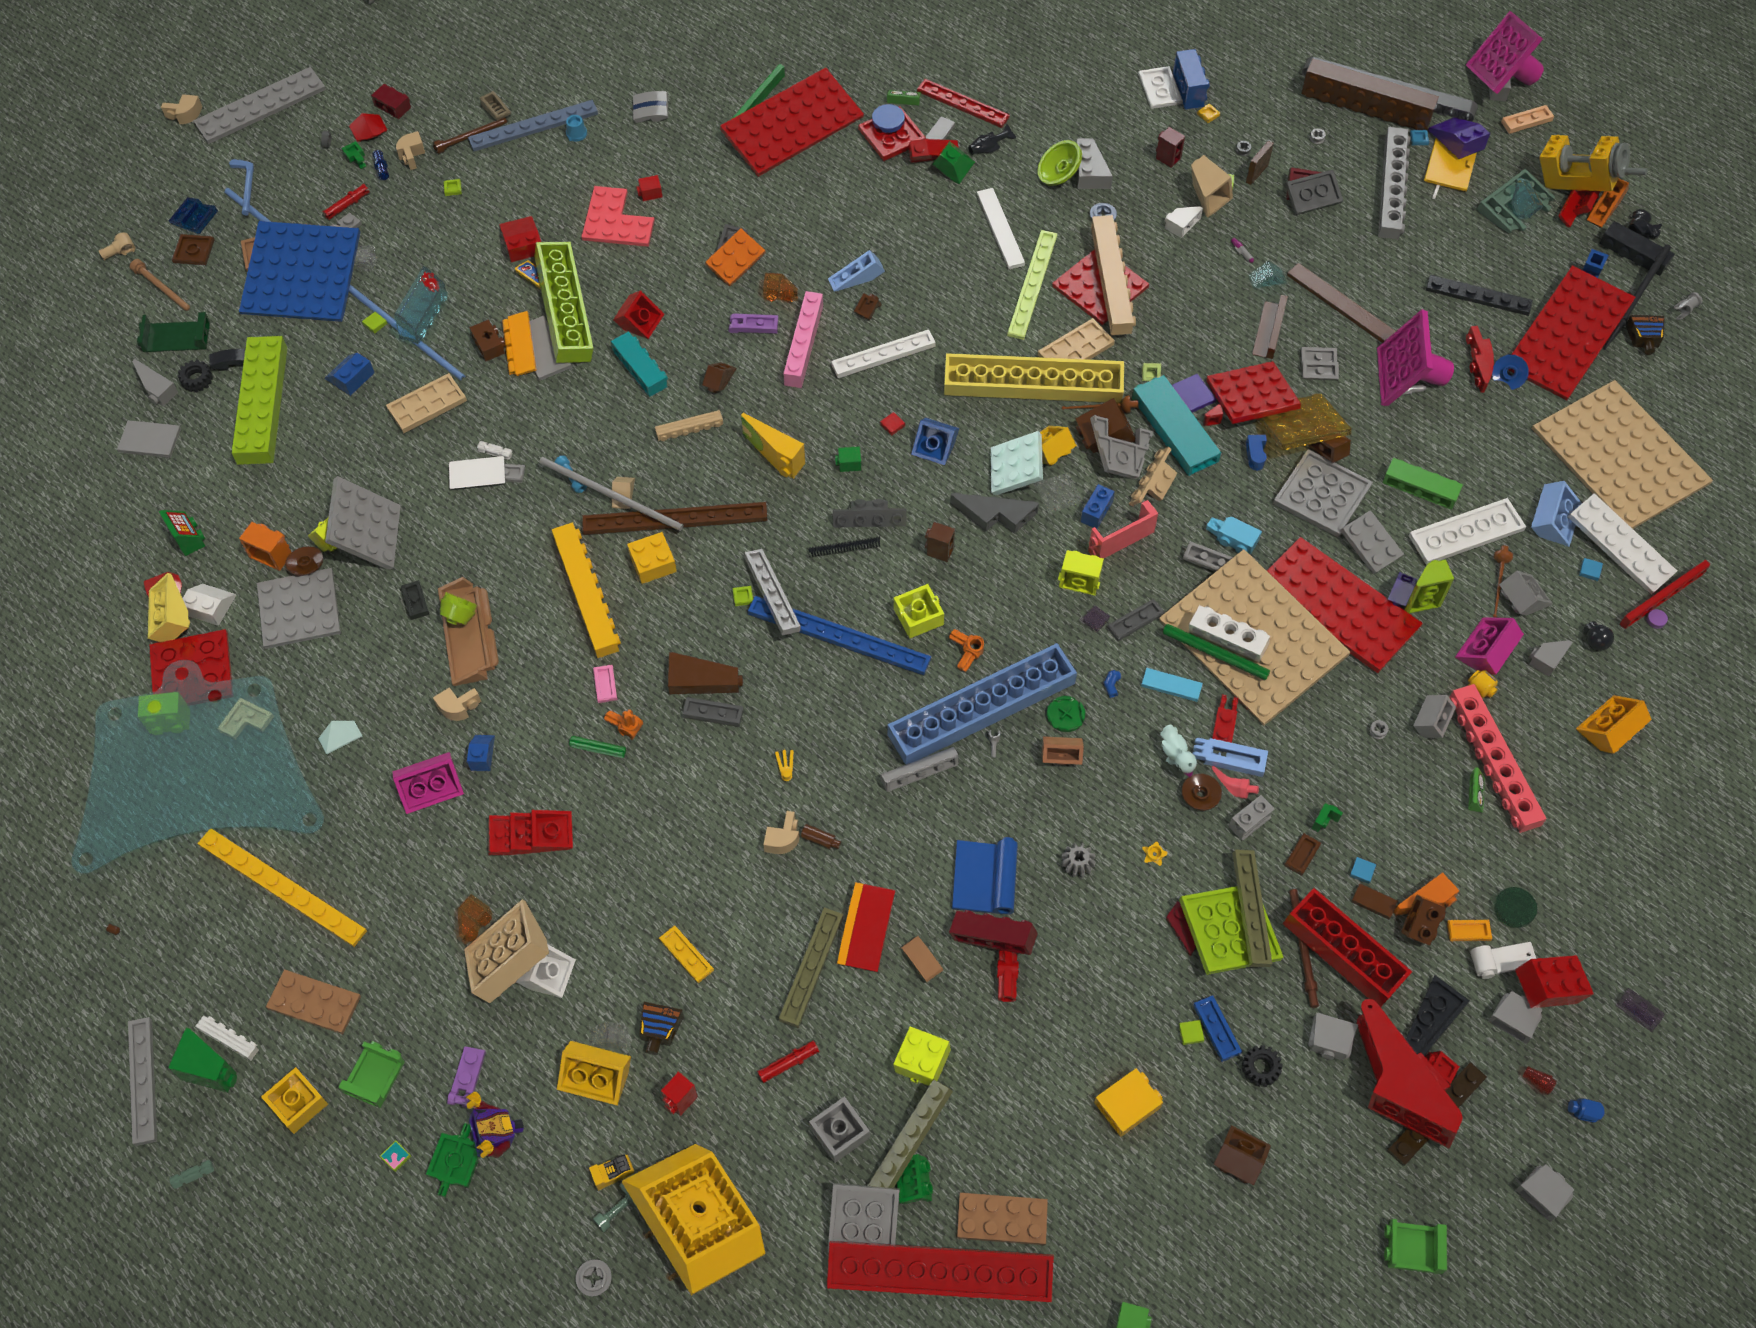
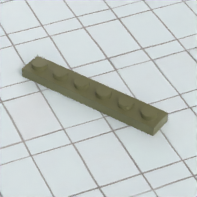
M1234 850L1232 855L1250 967H1270L1272 965L1255 852L1253 850Z
M827 908L823 909L779 1016L780 1022L799 1028L842 922L843 914Z
M933 1079L868 1186L894 1188L953 1091Z

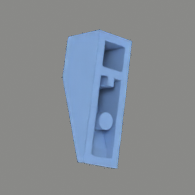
M869 250L829 277L828 280L835 292L872 281L884 273L885 270L879 258Z

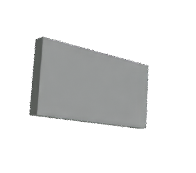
M545 316L531 320L530 327L537 369L535 373L539 381L572 368L570 362L556 363L549 326Z

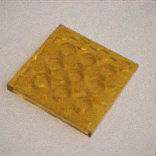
M1322 394L1298 398L1301 403L1300 409L1257 418L1282 450L1351 435V427Z

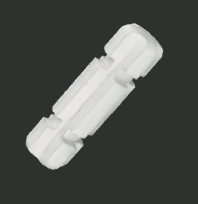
M480 441L477 446L480 452L485 453L486 451L487 454L497 457L504 456V459L507 460L513 454L511 449H503L501 446L490 443L487 445V442Z

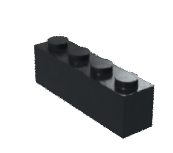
M1615 221L1605 231L1600 241L1604 248L1611 249L1618 253L1619 256L1625 257L1647 270H1650L1663 249L1662 246ZM1668 252L1655 274L1662 275L1671 263L1675 253Z

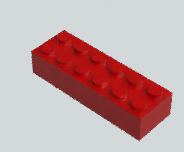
M1315 888L1308 893L1283 922L1286 928L1366 997L1375 1000L1380 1007L1384 1005L1413 972Z

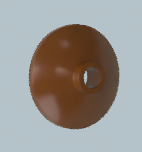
M315 547L298 548L287 557L286 568L294 575L303 576L311 574L322 565L323 554Z
M1194 774L1185 780L1182 786V796L1184 801L1193 809L1206 811L1218 805L1221 800L1222 789L1218 781L1207 774ZM1202 792L1205 796L1200 797L1197 793Z

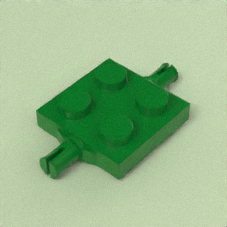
M463 1124L460 1135L452 1136L442 1133L426 1172L427 1177L441 1182L437 1193L440 1197L446 1198L450 1185L469 1188L480 1158L477 1156L475 1143L468 1138L471 1131L470 1124Z

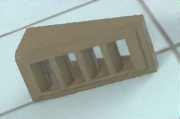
M494 91L480 97L481 106L495 120L498 121L511 114V111Z

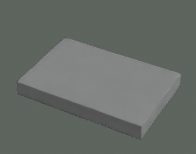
M128 420L117 451L119 453L171 458L181 427L178 425Z

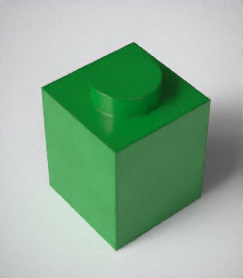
M860 446L838 448V455H835V464L839 466L840 472L861 471Z

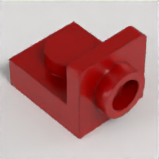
M1442 1051L1427 1053L1425 1055L1427 1060L1451 1084L1460 1066Z

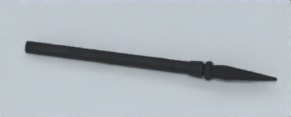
M1666 244L1633 295L1636 297L1634 302L1606 342L1604 350L1620 333L1622 327L1626 325L1632 310L1670 251V245Z

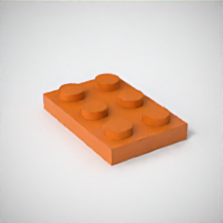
M740 228L705 262V265L726 284L731 286L766 253V250Z

